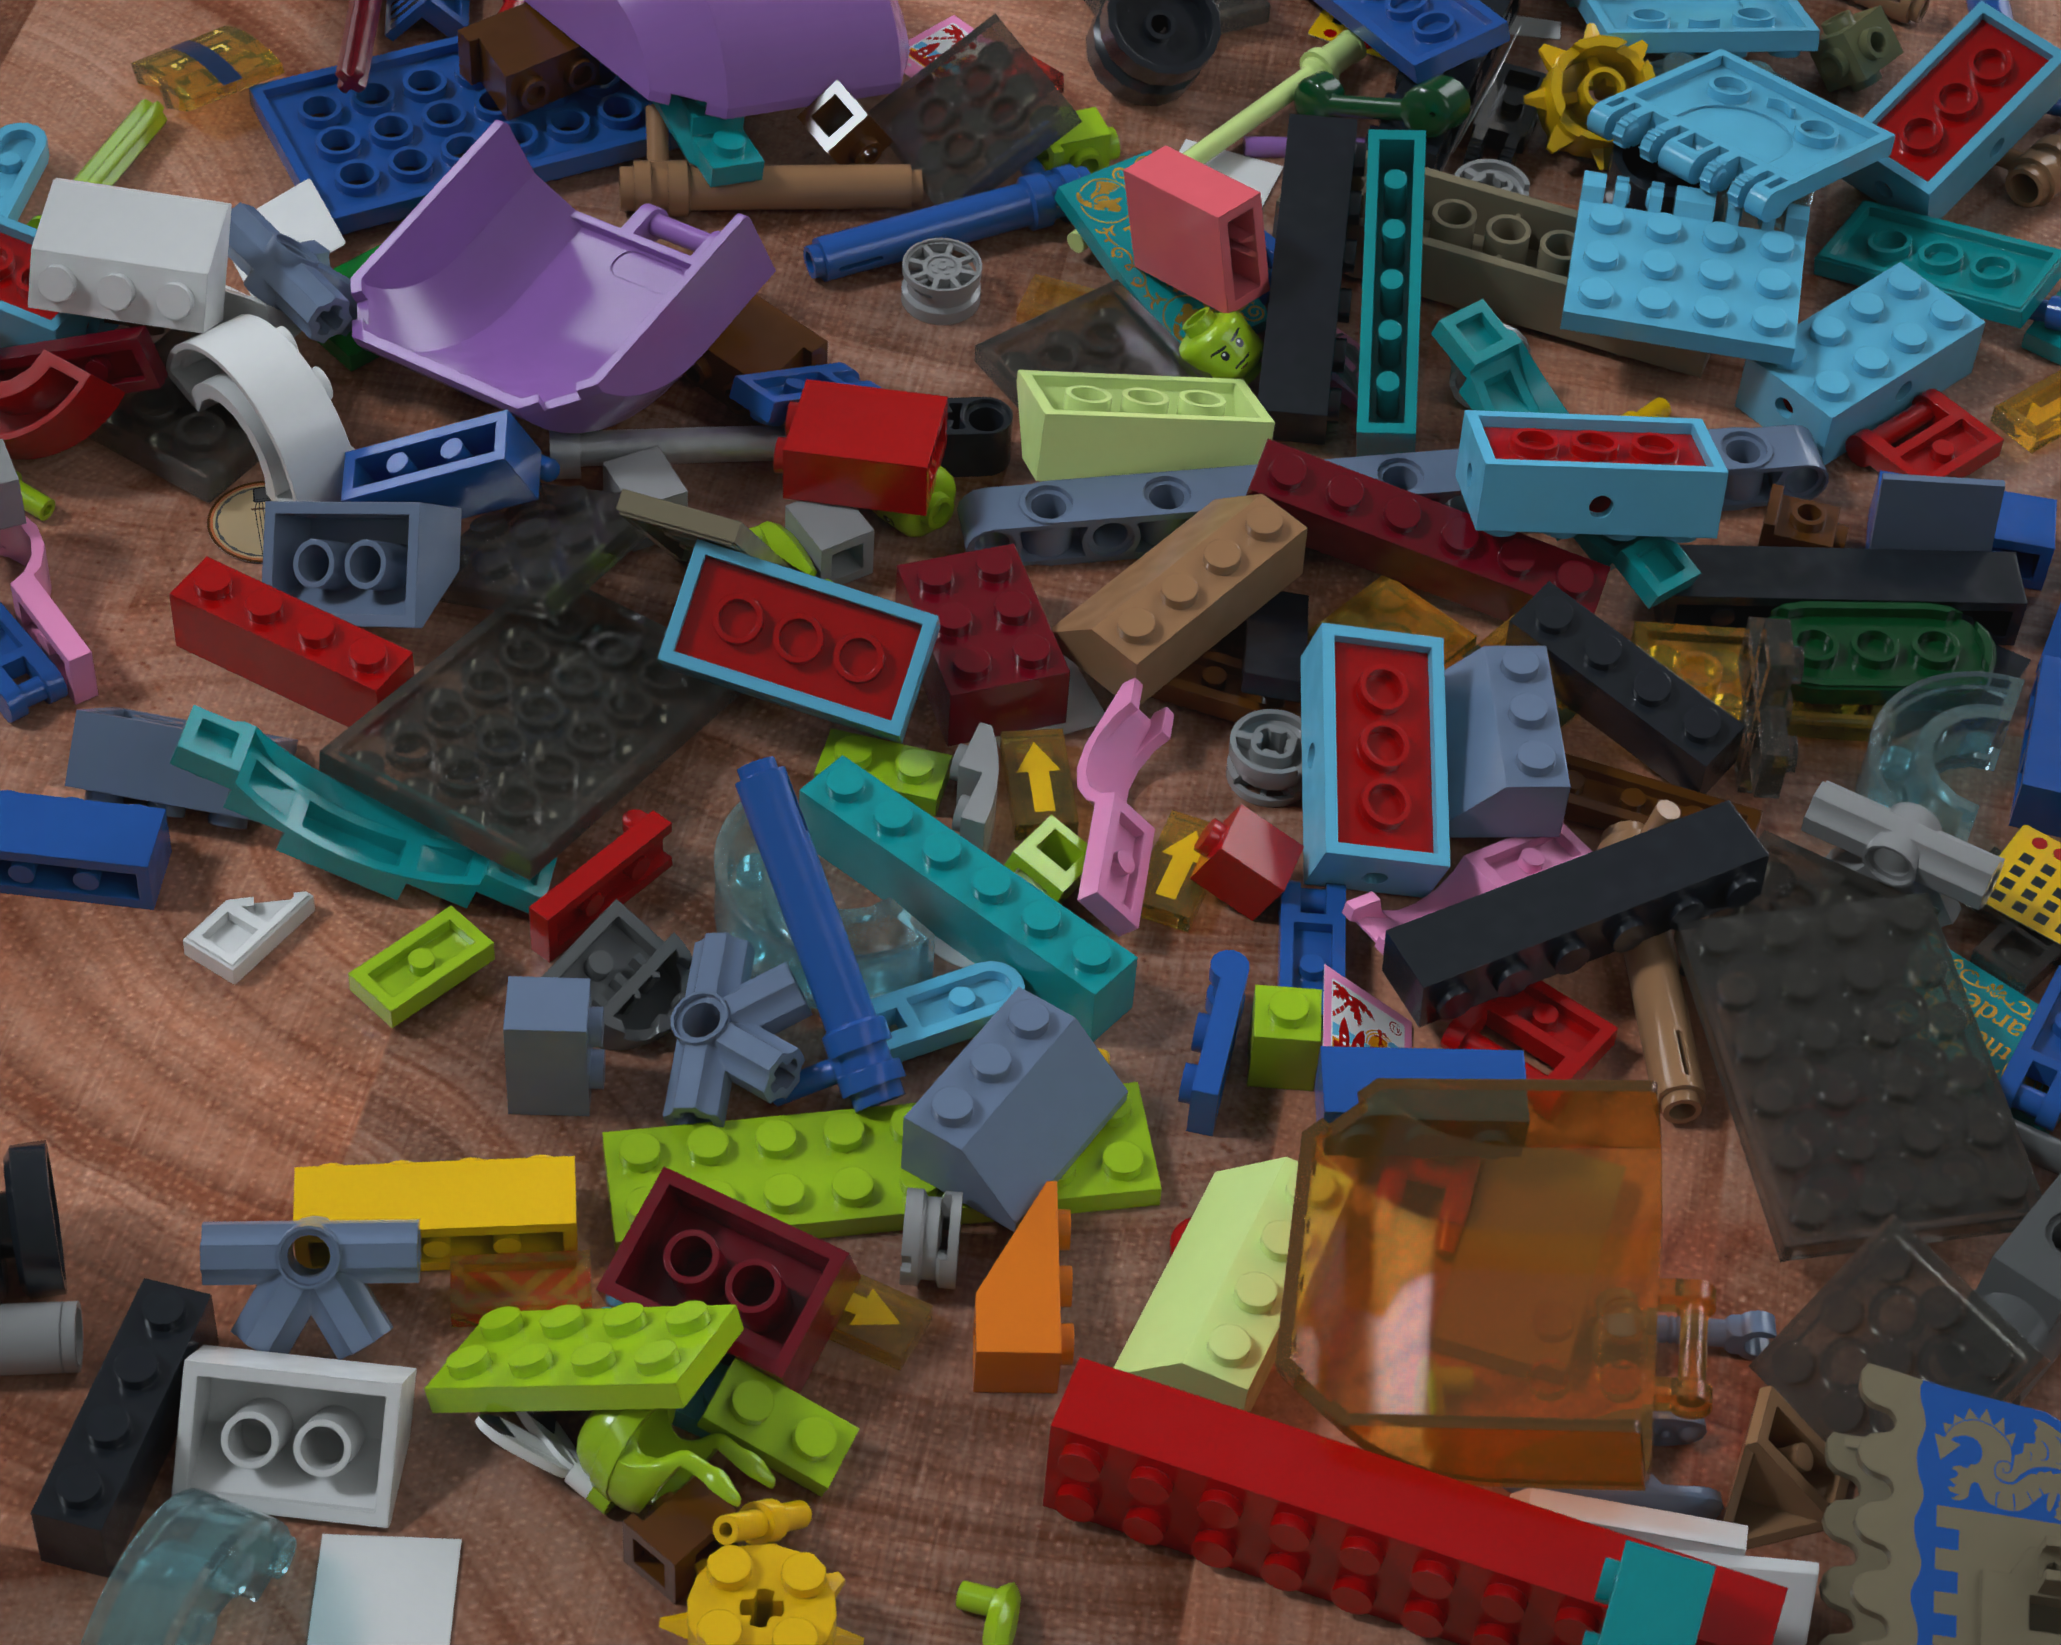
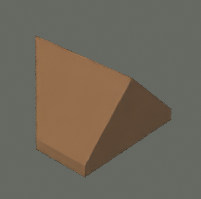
M1772 1385L1762 1387L1759 1390L1741 1447L1722 1520L1748 1525L1746 1550L1824 1531L1822 1518L1827 1506L1835 1500H1844L1849 1484L1848 1479L1835 1475L1827 1466L1825 1442Z

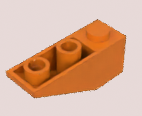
M1047 1181L975 1294L972 1334L973 1392L1058 1394L1060 1365L1073 1366L1074 1323H1061V1307L1071 1308L1073 1271L1070 1265H1059V1251H1070L1071 1210L1058 1209L1057 1181Z

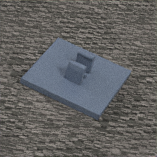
M1883 473L1869 549L1992 551L2005 490V480Z

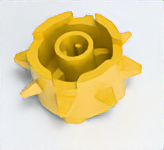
M1589 23L1586 26L1583 39L1578 40L1567 51L1545 43L1540 47L1538 52L1548 73L1539 86V90L1524 95L1523 102L1537 108L1542 129L1547 134L1548 144L1546 149L1551 154L1560 151L1568 152L1573 156L1595 159L1599 170L1604 171L1608 169L1614 143L1613 139L1606 140L1587 129L1588 115L1591 109L1598 103L1590 96L1589 91H1594L1595 99L1604 100L1654 78L1653 66L1648 59L1646 62L1643 61L1648 48V44L1645 41L1640 40L1630 46H1626L1627 41L1624 39L1600 35L1596 24Z
M775 1543L744 1545L740 1547L737 1545H724L709 1555L708 1560L701 1559L695 1563L697 1576L687 1599V1612L660 1617L659 1620L660 1628L687 1639L688 1645H864V1637L836 1626L835 1599L845 1584V1578L839 1572L826 1574V1567L814 1554L781 1547Z

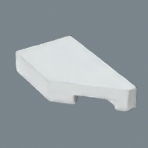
M304 891L293 893L294 897L289 900L254 903V897L226 900L183 939L184 953L189 958L236 985L315 911L314 896Z

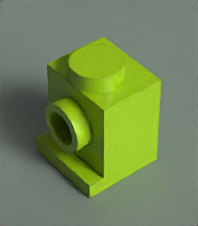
M1096 107L1034 119L1032 151L1046 170L1071 164L1075 168L1085 166L1090 173H1094L1109 167L1111 160H1116L1120 157V142L1117 132L1113 127L1106 125Z
M1051 814L1011 853L1004 866L1062 904L1080 886L1087 843Z

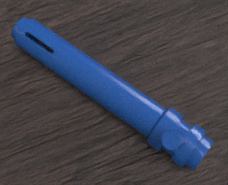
M1017 142L1010 147L1008 152L1010 159L1023 175L1017 179L1016 184L816 237L812 240L811 245L804 247V262L812 279L821 277L823 281L827 282L901 262L910 247L926 239L950 238L967 244L1026 227L1032 231L1053 226L1056 219L1059 218L1069 222L1070 220L1054 199L1057 189L1061 185L1091 173L1085 166L1075 168L1071 164L1046 170L1025 142Z
M774 756L748 763L737 769L740 781L735 784L824 1026L826 1034L821 1040L828 1057L826 1060L801 1069L800 1082L786 1099L779 1098L773 1102L779 1107L838 1084L842 1098H850L855 1112L899 1098L906 1094L901 1079L906 1077V1073L900 1057L892 1058L887 1041L892 1039L885 1017L877 1015L787 770L785 766L778 767Z

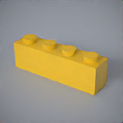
M533 1155L528 1158L508 1159L468 1157L458 1161L412 1162L397 1160L384 1164L342 1165L326 1163L320 1166L294 1167L293 1221L314 1215L326 1217L330 1220L420 1219V1271L578 1264L575 1156L553 1157L550 1155ZM306 1235L294 1241L295 1257L304 1267L317 1269L324 1267L330 1262L329 1247L319 1237Z

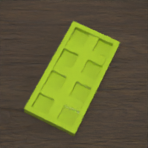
M688 1301L676 1306L643 1307L642 1304L634 1302L624 1303L613 1308L581 1309L580 1306L574 1304L562 1305L551 1310L520 1311L519 1308L514 1306L500 1307L488 1312L480 1319L478 1326L461 1346L448 1356L446 1363L425 1386L424 1391L432 1413L684 1409L742 1333L744 1327L736 1304L706 1305L702 1301Z

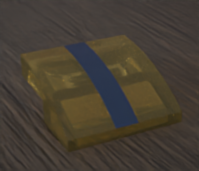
M229 25L217 28L131 63L138 84L159 87L166 108L185 112L192 111L285 73L281 61L265 45L247 32Z

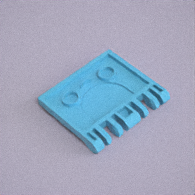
M1566 0L1569 7L1578 8L1587 24H1596L1600 35L1622 38L1627 41L1626 46L1643 40L1648 44L1646 53H1662L1665 57L1671 59H1690L1694 57L1695 53H1711L1720 48L1740 58L1746 57L1747 52H1768V54L1779 58H1794L1800 55V51H1818L1820 30L1798 0Z
M1722 48L1598 102L1591 109L1587 118V129L1590 132L1606 140L1613 139V143L1623 149H1629L1630 146L1634 147L1640 144L1641 158L1650 163H1656L1658 160V166L1690 184L1700 182V188L1712 195L1713 193L1717 194L1718 191L1726 190L1730 185L1727 192L1728 203L1739 209L1744 208L1746 213L1766 223L1779 218L1789 203L1891 155L1896 136Z
M1585 170L1560 329L1791 366L1796 346L1810 206L1789 203L1784 212L1781 231H1774L1776 219L1767 223L1758 219L1759 229L1738 226L1741 221L1743 208L1739 209L1728 203V201L1724 222H1713L1717 194L1713 193L1712 195L1700 188L1677 185L1672 214L1661 212L1665 183L1652 181L1646 195L1645 207L1647 211L1625 208V206L1628 204L1630 197V177L1617 175L1612 204L1603 203L1607 174Z

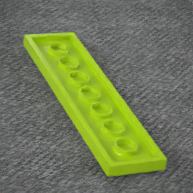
M1138 1082L1123 1083L1128 1090L1127 1100L1057 1182L1058 1209H1070L1071 1214L1160 1205L1162 1187ZM916 1103L868 1107L859 1112H855L854 1109L726 1120L724 1127L714 1126L713 1122L602 1132L615 1253L664 1166L819 1239L901 1231L904 1226L908 1187L925 1189L928 1196L942 1197L945 1193L901 1168L903 1119ZM962 1204L961 1225L994 1221L966 1204Z

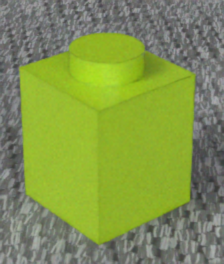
M1255 985L1248 1033L1247 1086L1313 1091L1321 1046L1322 989Z

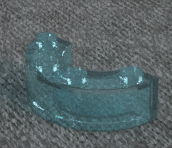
M1961 671L1931 676L1905 687L1883 706L1873 723L1855 785V793L1889 808L1899 802H1912L1921 805L1938 818L1943 832L1968 842L1980 806L1957 795L1941 780L1939 774L1946 770L1967 767L1989 771L1995 770L2025 680L1992 672Z
M740 801L724 821L715 845L714 919L717 933L728 932L733 937L748 940L755 951L751 979L787 962L809 1006L817 1009ZM891 897L869 907L838 909L871 999L933 978L935 934Z
M200 1488L185 1489L160 1506L129 1544L96 1604L80 1645H210L217 1628V1617L230 1600L241 1595L258 1602L271 1579L283 1577L293 1560L296 1550V1538L291 1536L285 1523L276 1518Z

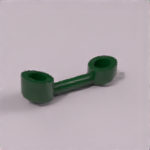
M1319 71L1300 81L1294 95V105L1297 114L1403 121L1409 130H1426V138L1439 137L1459 126L1466 120L1470 113L1471 105L1468 91L1462 83L1453 77L1444 75L1431 77L1406 92L1403 99L1345 95L1341 83L1333 74Z

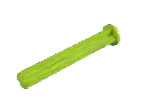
M147 99L141 100L73 180L114 186L166 124L167 117L162 112L164 106L159 101L152 103ZM42 215L33 217L27 225L38 229Z

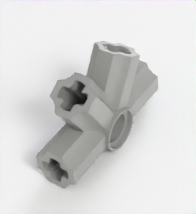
M1828 780L1826 782L1822 781L1813 795L1801 831L1837 846L1828 853L1822 864L1827 875V887L1842 901L1847 898L1862 900L1890 886L1905 921L1925 934H1933L1937 929L1953 924L1962 909L1959 902L1977 910L1983 909L2001 874L2005 860L1943 832L1938 818L1921 805L1912 802H1899L1889 808Z

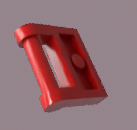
M1928 389L1914 397L1912 406L1873 430L1862 429L1848 437L1845 448L1850 460L1859 467L1870 465L1878 472L1881 470L1907 475L1965 478L1999 457L2004 439L1940 391ZM1921 426H1928L1927 429L1913 436L1912 438L1900 444L1896 448L1892 446V444L1907 436L1908 434L1912 433Z
M1541 980L1528 985L1523 991L1514 996H1500L1471 1007L1467 1012L1453 1019L1442 1036L1440 1047L1443 1049L1506 1050L1479 1033L1485 1026L1492 1029L1554 1068L1549 1075H1546L1525 1062L1528 1095L1534 1098L1533 1105L1549 1116H1553L1563 1106L1573 1088L1613 1047L1618 1027Z

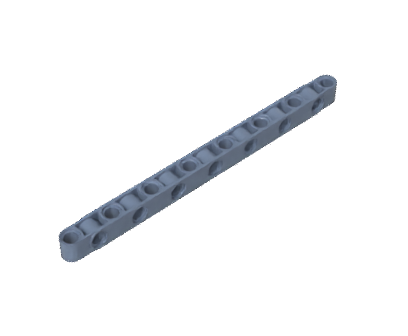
M1801 425L1707 429L1729 472L1722 511L1767 506L1773 483L1784 486L1783 495L1811 500L1820 495L1829 482V475L1809 429ZM1459 449L1324 459L1469 514L1455 476ZM1258 464L1050 480L1026 485L988 487L973 490L959 501L957 507L966 552L1014 543L1024 566H1053L1139 559L1214 499L1246 496Z

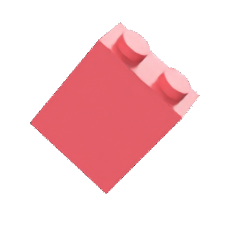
M1167 145L1123 170L1136 268L1221 313L1237 311L1270 291L1261 192Z

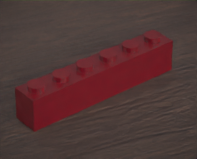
M1267 439L1246 496L1255 494L1265 495L1307 527L1305 547L1508 623L1548 581L1595 614L1611 568L1519 532L1509 537H1498L1487 534L1484 531H1476L1470 514L1271 439Z

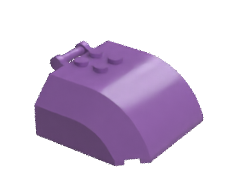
M524 0L647 100L669 105L672 94L706 102L705 114L722 119L808 107L837 79L856 99L897 93L900 91L904 69H906L910 53L907 30L898 0Z
M495 120L350 278L351 295L357 303V319L352 321V337L356 344L366 351L498 409H508L512 415L546 430L560 433L593 432L614 426L634 416L665 393L706 352L776 270L750 217L737 213L722 231H714L710 234L670 218L666 210L649 203L639 207L621 228L576 211L534 173L509 125L503 121ZM663 239L694 253L690 256L654 241Z

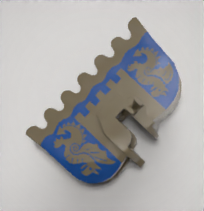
M1868 1363L1859 1374L1861 1399L1870 1408L1887 1414L1893 1420L1894 1428L1889 1432L1870 1433L1866 1437L1833 1432L1825 1443L1827 1466L1835 1475L1852 1481L1857 1486L1859 1495L1854 1499L1835 1500L1827 1506L1822 1518L1824 1532L1831 1540L1850 1547L1855 1553L1856 1561L1852 1565L1832 1567L1822 1576L1818 1587L1821 1599L1828 1607L1847 1614L1852 1620L1853 1629L1849 1633L1830 1634L1819 1645H2061V1421L2044 1411L1944 1387Z

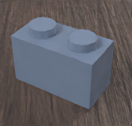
M508 976L503 1026L508 1114L590 1116L591 1090H604L606 1065L605 1049H593V1047H603L604 1006H592L591 979Z

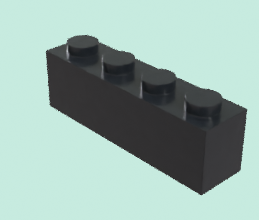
M1550 581L1509 620L1505 646H1547L1555 697L1671 784L1706 794L1736 763L1745 729L1743 723Z
M143 1279L31 1511L41 1561L111 1578L177 1436L184 1360L202 1345H219L211 1294L151 1279Z

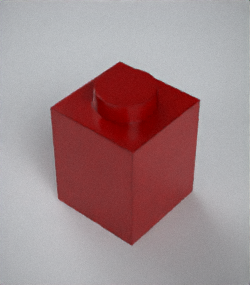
M1241 804L1223 822L1214 818L1205 827L1194 846V850L1200 854V857L1190 879L1253 921L1285 891L1304 846Z

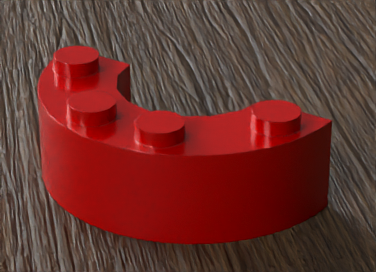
M44 349L29 369L11 380L0 381V439L3 438L9 456L14 460H32L58 454L77 445L94 433L111 416L126 392Z

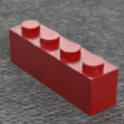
M210 557L204 558L169 593L176 646L380 743L417 704L413 652Z

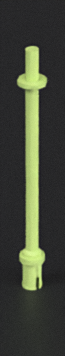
M1346 29L1322 48L1314 47L1309 49L1300 58L1299 71L1187 149L1183 154L1206 164L1294 101L1296 87L1304 78L1319 71H1326L1333 74L1339 80V75L1366 56L1364 41L1351 30ZM1076 229L1068 234L1067 241L1073 251L1081 253L1089 248Z

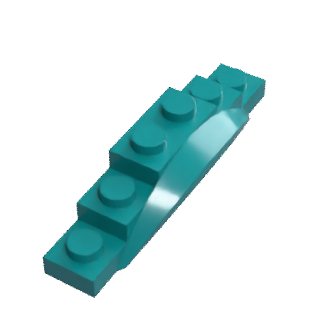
M672 94L669 105L652 101L688 162L697 166L710 187L762 180L765 161L743 130L745 116L722 119L706 115V102Z
M1484 299L1438 321L1431 334L1466 377V381L1459 390V394L1472 410L1569 414L1539 370L1523 341L1515 332L1504 326ZM1577 534L1573 537L1591 560L1610 566V571L1617 568L1648 609L1692 586L1701 574L1700 570L1680 545L1664 537L1637 536L1629 541H1618L1604 535Z
M193 705L169 764L229 788L223 807L281 831L282 834L276 848L277 851L395 900H398L405 885L409 884L466 909L475 892H478L505 905L529 913V906L548 892L557 857L519 842L511 833L499 828L467 825L428 816L368 795L322 773L293 756L266 736L257 726L245 721H232Z

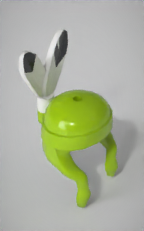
M676 1409L592 1410L578 1435L577 1449L549 1411L516 1412L528 1431L494 1415L480 1414L475 1420L476 1426L494 1443L555 1476L565 1478V1483L604 1515L609 1513L615 1505L625 1511L640 1513L647 1505H653L665 1493H676L694 1475L702 1480L717 1496L733 1506H740L741 1497L729 1476L721 1468L714 1467L708 1463L709 1459L718 1450L749 1477L772 1489L775 1486V1477L765 1461L754 1452L738 1445L728 1435L713 1433L696 1440H686L679 1437L672 1428Z

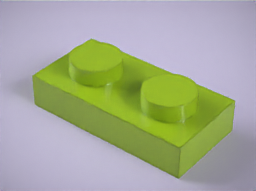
M831 728L815 769L814 778L843 755L931 816L936 817L950 778L953 755Z
M451 905L349 972L350 991L385 1023L394 1028L495 960L494 942Z
M734 1358L696 1425L710 1434L724 1433L744 1449L757 1454L765 1461L768 1467L821 1497L829 1488L860 1429L737 1358Z

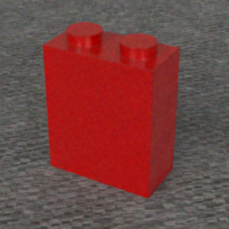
M806 379L799 402L791 401L789 403L785 424L786 437H778L775 445L773 469L774 473L783 474V498L926 516L936 483L937 471L941 466L947 445L948 397Z

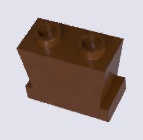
M526 2L457 30L460 75L471 85L482 82L507 121L600 82V61Z
M755 294L706 352L682 376L691 385L700 387L724 403L733 413L742 415L755 425H765L755 421L750 416L749 410L729 397L734 377L737 375L827 364L828 341Z

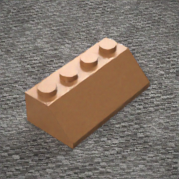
M1263 494L1214 499L1051 628L1062 654L1114 695L1117 694L1124 682L1133 678L1138 679L1143 684L1141 705L1302 575L1307 527Z

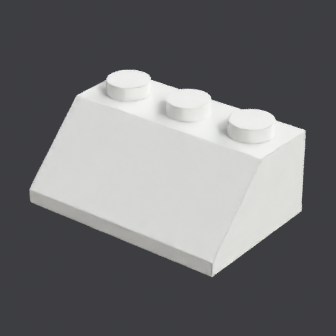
M62 178L53 179L31 247L28 308L204 334L207 330L223 321L232 203Z
M202 1345L184 1360L171 1504L388 1528L391 1524L410 1440L417 1368Z

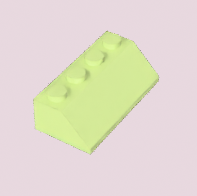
M1018 370L1017 374L1022 458L1034 479L1039 482L1255 465L1259 463L1267 439H1273L1275 422L1243 379Z
M1289 1157L1215 1172L1114 1368L1251 1412L1339 1232L1350 1182Z

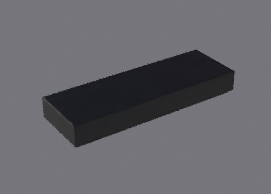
M1281 591L1245 620L1241 691L1243 693L1301 702L1300 657L1308 646V595Z

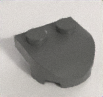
M615 899L542 977L590 978L592 1006H604L603 1047L598 1048L619 1051L630 1050L655 1042L672 1031L671 1015L674 1007L685 997L692 956L684 942L674 932L664 942L621 902Z

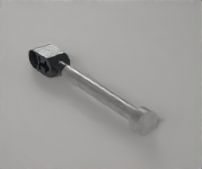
M992 397L948 398L947 445L941 466L953 477L993 476L1003 472L1010 463L1013 412L1005 402ZM785 425L598 430L586 433H560L549 430L550 458L555 459L560 465V473L556 479L581 478V466H603V462L657 445L670 464L774 461L776 441L778 437H786Z

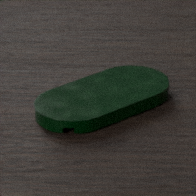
M1797 601L1782 604L1771 610L1770 617L1763 621L1762 619L1754 630L1750 646V660L1755 672L1768 687L1787 698L1803 703L1948 706L1967 702L1985 690L1995 667L1997 652L1991 635L1983 626L1976 621L1973 627L1969 622L1961 619L1963 612L1950 606L1936 603Z

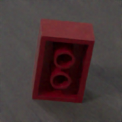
M1014 543L897 565L895 602L937 615L940 619V630L922 685L947 746L969 743L980 722L992 725L995 737L1066 723L1070 670Z
M664 1166L600 1280L596 1291L607 1307L612 1308L632 1302L640 1303L643 1307L676 1306L688 1301H702L706 1305L736 1304L744 1330L719 1362L729 1366L734 1358H737L800 1394L861 1280V1276L849 1252Z

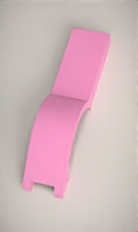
M26 517L25 524L0 530V556L9 557L26 566L24 572L10 583L16 620L59 669L66 682L68 695L77 705L98 696L92 652L50 597L52 586L45 544L37 525Z
M1136 678L1122 684L1086 742L1077 766V788L1094 807L1077 901L1118 937L1139 928L1155 828L1127 804L1128 792L1140 768L1154 751L1170 739L1174 720V713L1167 707L1154 712L1151 719L1139 710L1143 684Z
M1563 823L1560 837H1510L1464 855L1455 870L1434 891L1415 904L1399 910H1382L1381 899L1371 891L1346 901L1342 913L1349 921L1356 922L1376 943L1375 948L1384 955L1385 934L1388 929L1593 851Z

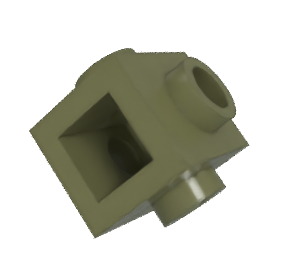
M1881 5L1853 15L1850 10H1846L1827 19L1821 24L1824 32L1819 36L1818 51H1809L1828 92L1851 86L1853 92H1857L1875 84L1882 78L1879 70L1904 53Z

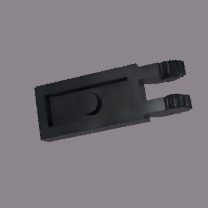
M1503 62L1474 120L1471 139L1467 146L1463 165L1473 160L1483 159L1485 146L1489 145L1495 149L1502 150L1497 160L1515 166L1518 153L1523 154L1539 118L1537 108L1524 104L1523 96L1539 90V86L1547 73Z

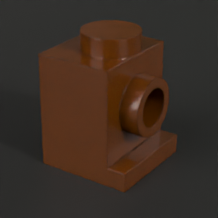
M1773 483L1758 546L1845 547L1849 525L1838 523L1841 507L1783 495L1784 486Z
M695 1476L676 1493L667 1492L658 1498L648 1510L644 1521L634 1513H631L622 1521L624 1562L676 1605L691 1592L697 1576L695 1563L703 1558L708 1560L709 1555L724 1546L714 1537L713 1524L719 1516L736 1513L738 1510L736 1506L729 1504L713 1493Z

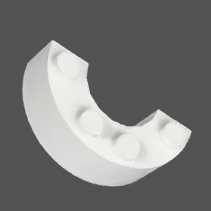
M241 314L207 330L204 334L201 333L174 346L166 362L168 376L198 412L221 403L235 417L247 434L258 456L264 474L266 494L272 501L341 502L345 452L355 449L350 445L339 415L331 401L333 389L327 375L317 366L310 367L299 352L294 337L286 327L280 326L275 328L272 324L258 316Z

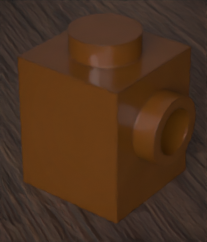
M838 79L797 116L799 121L838 164H875L882 155V152L894 142Z

